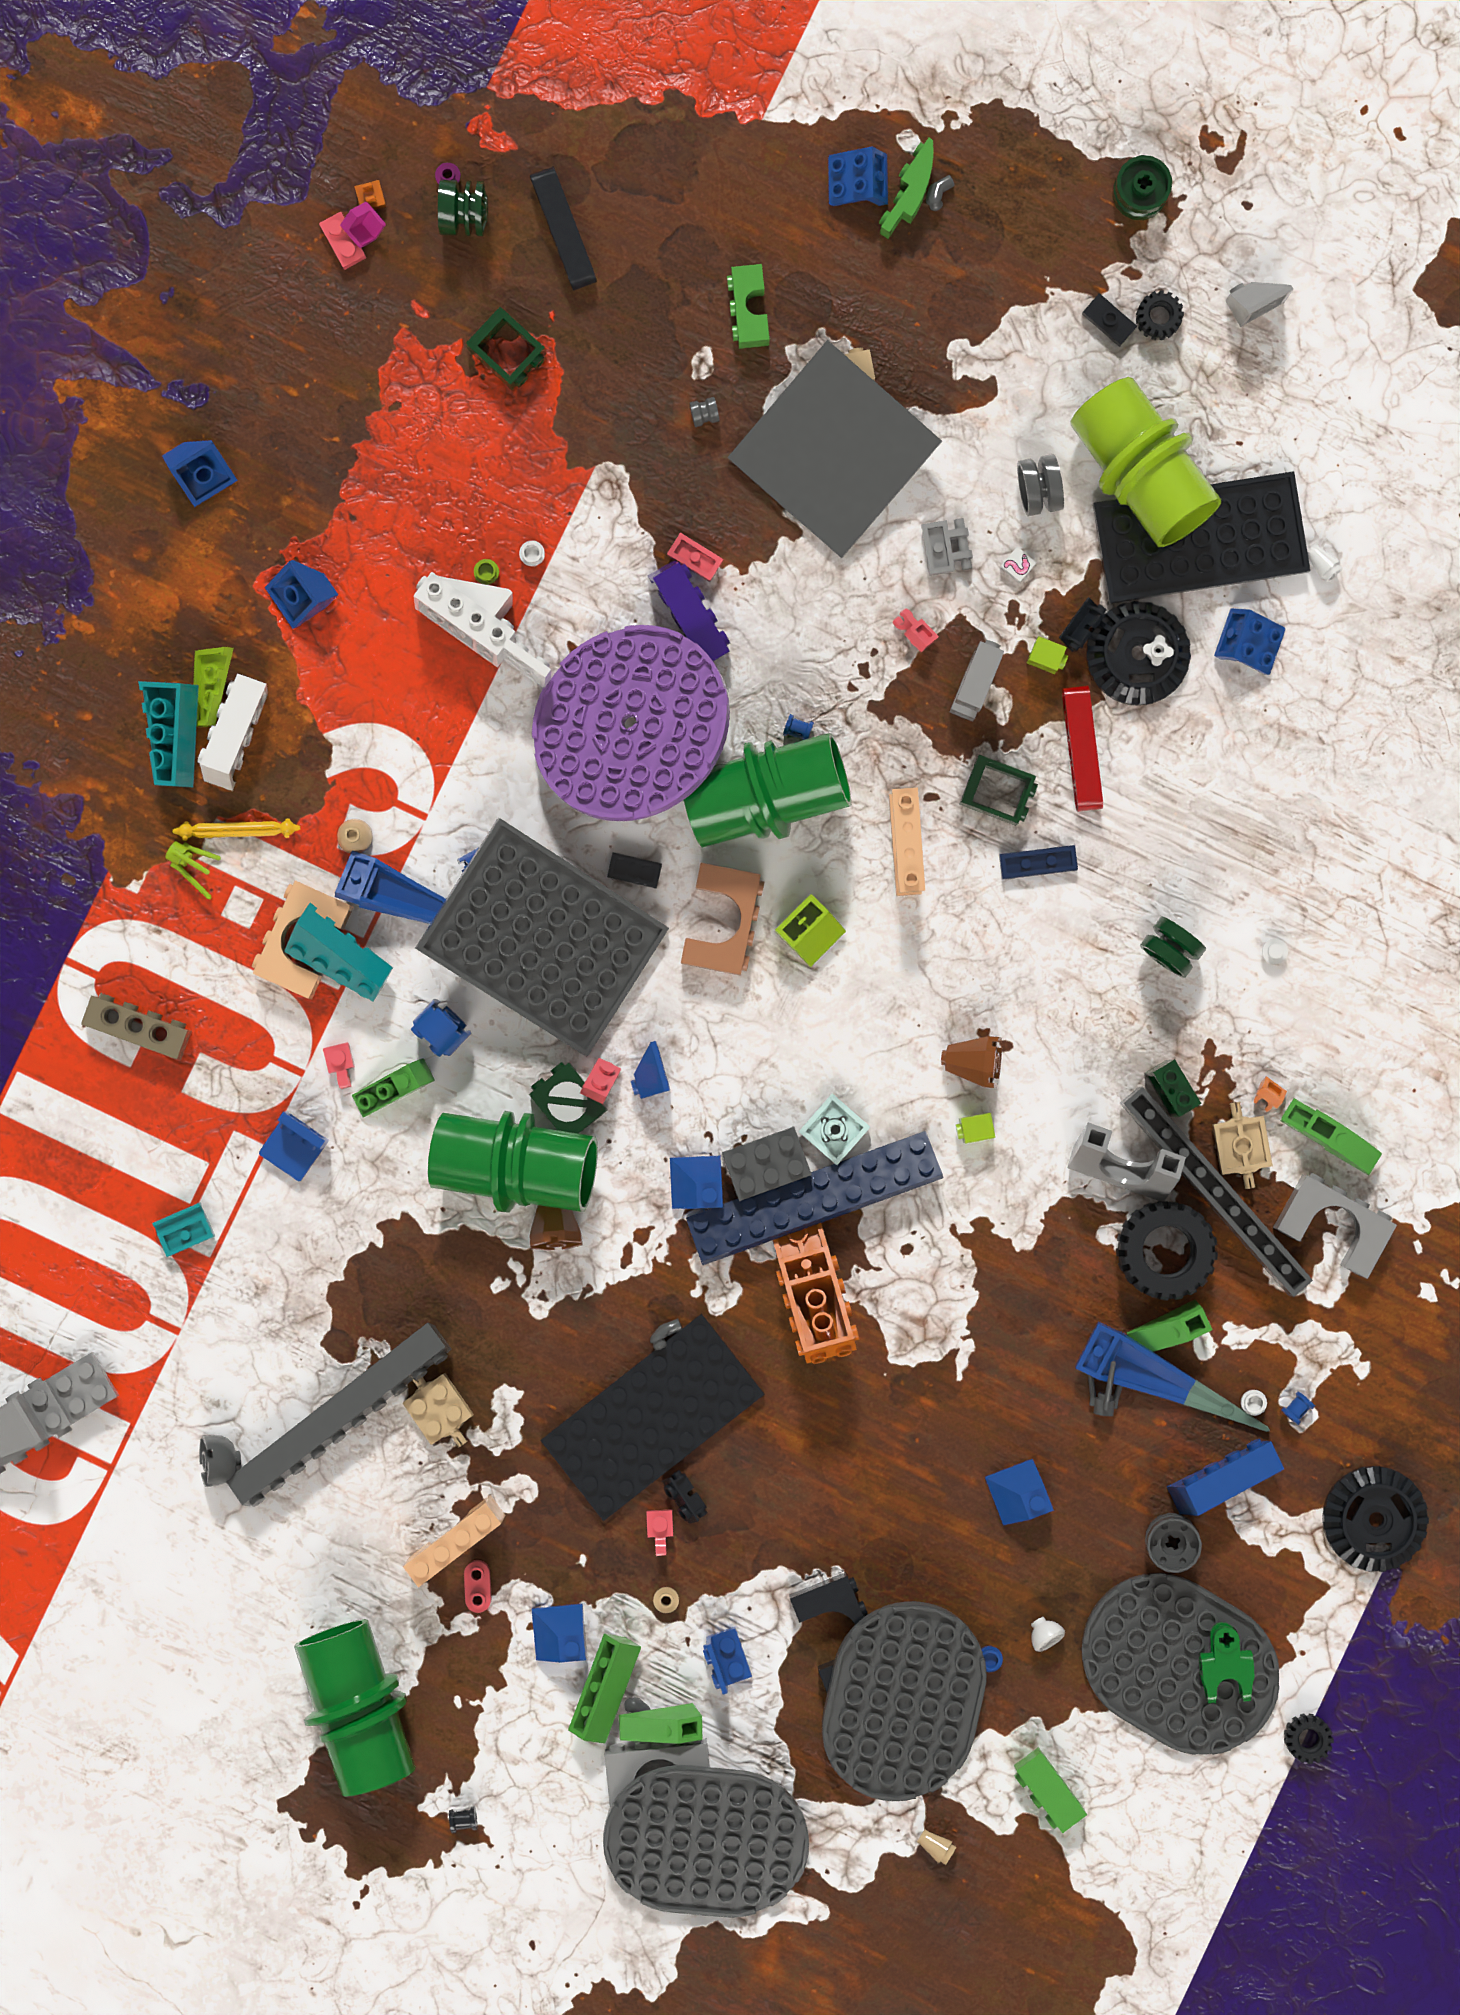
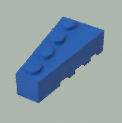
M1260 1439L1251 1441L1246 1445V1449L1233 1451L1227 1454L1225 1459L1213 1462L1202 1470L1166 1486L1179 1514L1199 1516L1284 1470L1272 1442L1261 1441Z

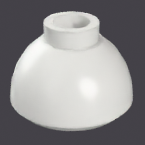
M1044 1617L1037 1619L1031 1624L1033 1628L1031 1640L1035 1651L1047 1650L1058 1643L1065 1635V1630L1062 1626L1053 1621H1046Z

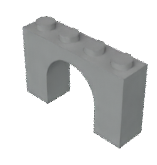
M986 640L985 643L980 641L970 659L949 711L950 713L973 722L977 712L983 706L1004 654V650L1000 649L998 643Z
M1088 1122L1073 1147L1067 1168L1149 1198L1165 1201L1180 1180L1186 1157L1161 1148L1155 1159L1150 1162L1138 1163L1122 1159L1107 1149L1112 1131Z
M1311 1173L1310 1176L1302 1174L1273 1228L1296 1241H1301L1313 1217L1321 1209L1329 1206L1343 1208L1353 1219L1355 1236L1340 1265L1368 1279L1397 1226L1391 1222L1392 1217L1378 1210L1377 1214L1369 1210L1370 1205L1359 1198H1356L1355 1201L1347 1198L1348 1192L1335 1185L1332 1189L1323 1184L1325 1180L1316 1174Z
M707 1738L680 1744L636 1742L635 1746L625 1747V1744L610 1745V1749H605L604 1753L610 1807L618 1794L635 1779L638 1770L649 1761L662 1759L670 1761L675 1765L710 1767Z

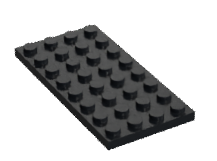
M1295 472L1210 484L1221 498V505L1198 528L1182 539L1165 547H1158L1128 505H1120L1117 499L1094 502L1093 511L1108 603L1113 604L1309 573L1311 570Z
M702 1313L665 1341L667 1344L665 1348L651 1352L540 1440L603 1521L765 1395Z

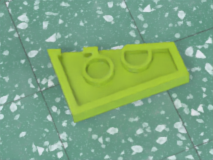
M220 647L195 651L193 685H199L196 726L198 728L216 725L217 712L221 703L234 648Z

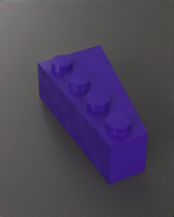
M673 560L648 575L651 583L655 582L659 589L660 598L667 608H670L672 611L670 612L679 629H682L684 632L683 636L698 644L712 661H715L730 652L727 646L730 644V641L723 630L719 632L714 623L718 620L711 608L706 610L702 601L705 600V597L698 586L695 588L692 586L689 580L692 575L685 564L680 565L679 562Z

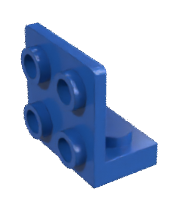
M872 146L829 155L830 205L837 206L868 200L878 206L888 204L886 153Z
M1230 608L1214 656L1221 660L1239 661L1264 675H1270L1286 629L1250 609Z
M288 1111L282 1112L278 1118V1125L260 1149L259 1155L295 1180L302 1181L329 1140Z
M736 1627L706 1636L703 1653L707 1664L713 1665L714 1669H712L711 1676L716 1690L721 1688L724 1695L728 1693V1685L752 1677V1673Z

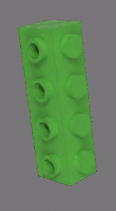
M604 1633L568 1731L584 1741L606 1743L641 1646L626 1637Z

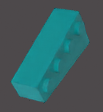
M138 681L139 689L143 691L144 702L142 703L143 713L147 715L148 728H146V735L150 739L152 748L149 754L154 785L193 787L199 685Z
M309 903L297 921L284 952L291 955L294 959L309 965L315 971L332 978L338 984L353 990L361 997L374 1002L385 985L393 967L368 947L362 949L357 944L354 936L350 933L344 935L334 927L336 922L328 916L325 919L315 912L317 907Z

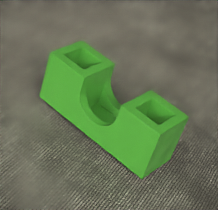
M762 264L731 267V275L727 276L728 291H733L734 300L729 301L731 316H736L737 324L732 326L733 341H738L739 349L769 346L767 314L754 315L746 308V303L751 298L764 296Z

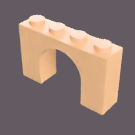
M294 881L293 885H288L284 893L286 901L283 908L279 907L273 918V921L276 923L272 931H267L262 942L265 945L263 952L256 955L252 968H255L253 974L303 997L312 999L322 976L298 966L288 957L287 953L284 952L286 933L292 924L299 920L309 903L317 907L316 913L324 919L328 916L336 922L334 926L344 930L354 907L298 881Z
M489 1495L472 1508L467 1516L433 1543L428 1542L411 1555L403 1568L419 1588L498 1527L504 1520L505 1513L492 1496Z

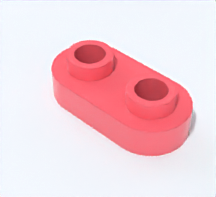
M474 1560L467 1565L464 1571L465 1603L472 1612L481 1613L488 1609L492 1600L491 1574L487 1563L482 1560ZM479 1570L482 1576L476 1579L473 1577L472 1572ZM475 1596H480L483 1599V1602L481 1604H476L473 1601V1598Z

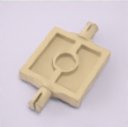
M1241 1102L1229 1103L1232 1118L1223 1123L1212 1124L1221 1175L1231 1173L1243 1174L1245 1189L1255 1188L1253 1172L1260 1168L1273 1166L1264 1116L1244 1117L1242 1116Z
M446 1373L427 1383L423 1377L416 1381L413 1379L418 1389L413 1396L402 1404L428 1442L432 1445L441 1438L450 1435L458 1448L468 1442L459 1429L474 1414Z

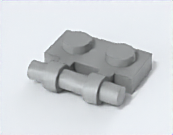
M964 518L955 519V529L948 530L947 520L921 525L930 576L955 572V561H961L962 570L972 569L971 559L973 555L972 550H969L967 537L969 532L968 528H965ZM950 539H957L958 552L952 553Z

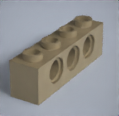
M100 993L99 997L91 995L81 1025L171 1058L182 1059L192 1032L185 1029L187 1024L172 1019L171 1023L161 1020L163 1015L149 1010L147 1014L138 1012L139 1006L124 1002L123 1006L114 1003V997ZM113 1009L119 1013V1019L114 1024L108 1020V1014ZM139 1018L143 1022V1028L136 1033L132 1029V1022ZM160 1027H164L167 1031V1037L163 1041H159L156 1038V1031Z

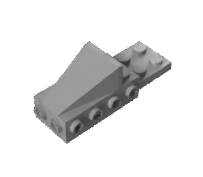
M94 1352L89 1353L44 1381L41 1377L27 1385L29 1390L23 1394L17 1391L5 1398L7 1403L0 1407V1474L6 1471L4 1465L11 1461L14 1465L28 1457L27 1451L35 1448L36 1451L50 1444L48 1440L55 1434L58 1438L62 1437L72 1430L70 1425L119 1396Z

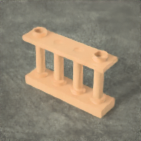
M918 787L892 789V794H889L896 896L921 895L922 891H925Z

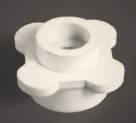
M1161 635L1156 636L1152 643L1145 644L1143 647L1144 654H1147L1154 666L1161 665L1162 660L1166 657H1171L1174 653L1173 648L1168 647L1165 643V638ZM1157 648H1159V649L1161 650L1160 653H1157V652H1156V649H1157Z

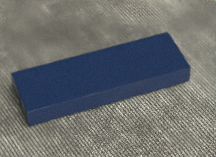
M1075 845L999 854L1002 880L1078 870Z

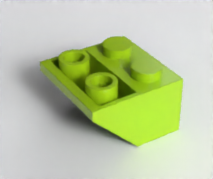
M810 894L774 932L811 967L846 930Z

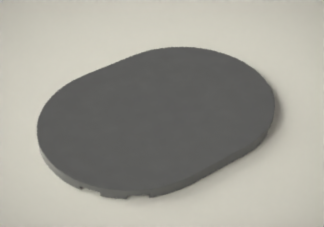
M1168 1573L1138 1575L1120 1582L1111 1588L1097 1602L1088 1617L1083 1632L1081 1650L1084 1671L1091 1688L1099 1700L1112 1713L1164 1745L1192 1755L1224 1753L1245 1741H1249L1262 1729L1270 1718L1277 1702L1280 1686L1279 1663L1269 1638L1249 1615L1197 1583ZM1226 1622L1230 1624L1239 1635L1240 1650L1252 1651L1255 1678L1252 1686L1251 1701H1243L1241 1699L1238 1681L1234 1679H1225L1218 1685L1216 1703L1208 1704L1206 1701L1203 1683L1199 1675V1653L1211 1652L1210 1630L1216 1623ZM1224 1633V1637L1220 1639L1222 1642H1225L1226 1637L1230 1636Z
M916 1601L894 1603L879 1608L865 1616L849 1631L842 1641L834 1661L823 1710L822 1739L832 1767L840 1778L851 1785L856 1791L883 1801L913 1800L917 1796L934 1792L941 1788L958 1769L960 1770L966 1761L974 1741L984 1697L986 1663L975 1635L959 1617L942 1607L930 1603Z
M672 1765L657 1768L639 1776L618 1794L605 1820L603 1848L606 1863L615 1881L626 1893L638 1899L641 1904L652 1909L670 1913L735 1918L756 1914L759 1910L774 1906L787 1896V1893L795 1883H798L804 1872L809 1854V1835L806 1820L798 1803L786 1789L770 1778L744 1770Z

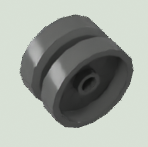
M1055 455L1041 456L1038 468L1031 458L1018 461L1019 490L1026 515L1041 514L1043 502L1049 512L1063 510V483Z

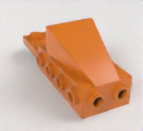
M819 1223L773 1240L781 1269L776 1271L780 1286L785 1285L787 1290L786 1294H782L786 1309L791 1308L793 1312V1317H789L792 1332H798L800 1340L795 1341L799 1356L804 1355L806 1363L818 1364L826 1361L829 1357L836 1355L844 1357L857 1350L855 1341L859 1340L856 1325H850L849 1317L853 1316L849 1301H843L842 1294L846 1293L842 1278L837 1279L835 1271L840 1270L836 1255H830L822 1224Z

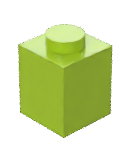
M1038 636L1027 664L1055 674L1058 668L1063 670L1068 655L1064 653L1067 647Z
M991 1113L959 1118L960 1124H955L958 1139H963L965 1144L996 1138Z

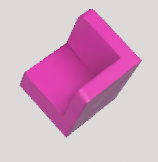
M364 202L351 209L340 226L355 244L362 248L376 240L386 224L368 202Z

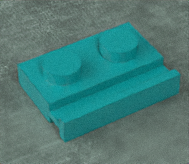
M201 1202L152 1223L166 1257L215 1237Z

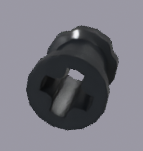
M475 1806L471 1807L470 1810L456 1812L453 1809L449 1810L451 1833H456V1830L472 1828L473 1831L478 1829Z

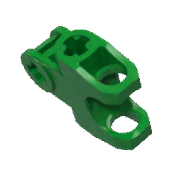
M1226 1622L1216 1623L1210 1630L1211 1652L1199 1653V1675L1203 1683L1206 1701L1208 1704L1216 1703L1217 1687L1225 1679L1238 1681L1241 1699L1243 1701H1251L1252 1686L1255 1678L1252 1651L1240 1650L1239 1635L1230 1624ZM1224 1633H1227L1230 1637H1226L1225 1642H1222L1220 1638H1223Z

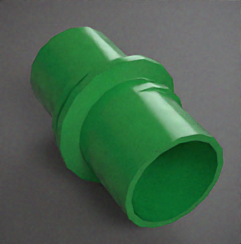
M827 733L776 748L772 740L766 741L764 743V752L758 753L752 742L745 743L743 757L715 765L703 783L684 799V805L696 840L703 848L753 833L758 838L763 839L769 837L772 831L778 839L789 837L791 823L851 807L852 800L846 770L838 745L832 733Z
M504 1111L500 1121L442 1113L437 1120L430 1143L427 1171L428 1182L431 1188L492 1197L498 1212L510 1213L516 1204L520 1206L535 1204L584 1212L589 1204L595 1182L598 1142L596 1136L536 1127L534 1114L524 1113L519 1124L515 1123L514 1113L510 1111Z
M362 1619L341 1624L311 1635L296 1643L294 1649L314 1708V1712L304 1719L305 1726H320L321 1734L319 1738L326 1745L341 1795L347 1797L368 1793L395 1783L413 1773L416 1767L398 1711L406 1705L407 1697L401 1691H393L399 1686L398 1675L385 1673L369 1621Z

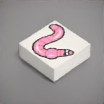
M1016 547L1000 568L1020 583L1037 562L1019 547Z

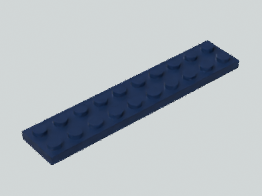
M926 1131L840 1161L838 1165L832 1164L811 1172L812 1175L747 1199L741 1201L736 1199L723 1204L721 1208H711L686 1217L702 1265L943 1179V1173Z

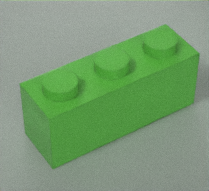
M1039 1747L1014 1765L1017 1771L1014 1775L1023 1788L1028 1786L1032 1791L1030 1798L1038 1809L1043 1806L1048 1815L1045 1818L1053 1829L1058 1827L1064 1833L1087 1816L1083 1806Z

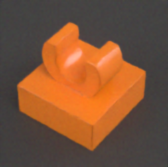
M379 180L354 186L359 205L368 202L374 210L386 207Z
M1266 1076L1259 1085L1254 1103L1264 1099L1268 1102L1264 1109L1266 1112L1271 1110L1273 1106L1277 1109L1283 1103L1287 1091Z

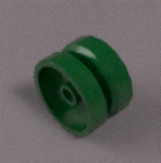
M1140 155L1129 159L1121 167L1113 185L1112 197L1116 208L1122 215L1132 220L1143 221L1157 215L1163 209L1172 190V176L1169 168L1161 160L1153 156Z
M1161 916L1153 926L1155 933L1159 937L1147 935L1139 946L1162 967L1182 978H1186L1193 968L1188 958L1199 960L1206 951V947L1187 930L1170 919Z

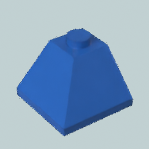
M212 440L183 442L162 455L169 470L194 507L238 481Z
M294 560L289 561L265 586V589L292 629L297 628L325 609L338 596V593L324 573Z
M657 1041L650 1042L634 1073L635 1080H631L634 1095L639 1094L641 1099L670 1091Z
M721 1155L670 1158L672 1209L723 1207Z
M1033 1459L985 1476L1003 1525L1030 1520L1054 1511Z
M583 1603L531 1609L536 1660L558 1663L586 1660L587 1646Z

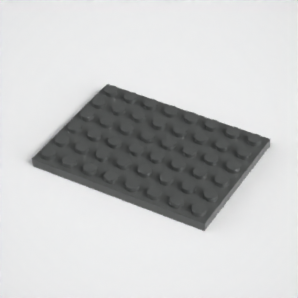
M498 817L415 949L588 1057L669 930V927Z

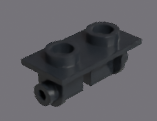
M1088 597L1059 636V639L1072 652H1077L1079 648L1082 649L1092 634L1089 631L1090 627L1093 629L1097 628L1102 619L1106 617L1105 612L1107 609L1100 604L1097 606Z
M678 1470L671 1475L672 1477L662 1480L665 1486L664 1491L679 1507L678 1513L683 1520L688 1521L689 1524L698 1522L699 1518L708 1513L706 1511L707 1506L697 1492L690 1497L687 1493L694 1487L686 1474Z

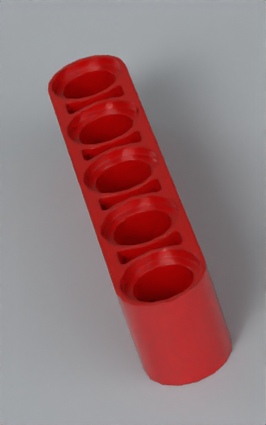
M1089 686L1062 688L1076 810L1080 812L1103 809V794Z

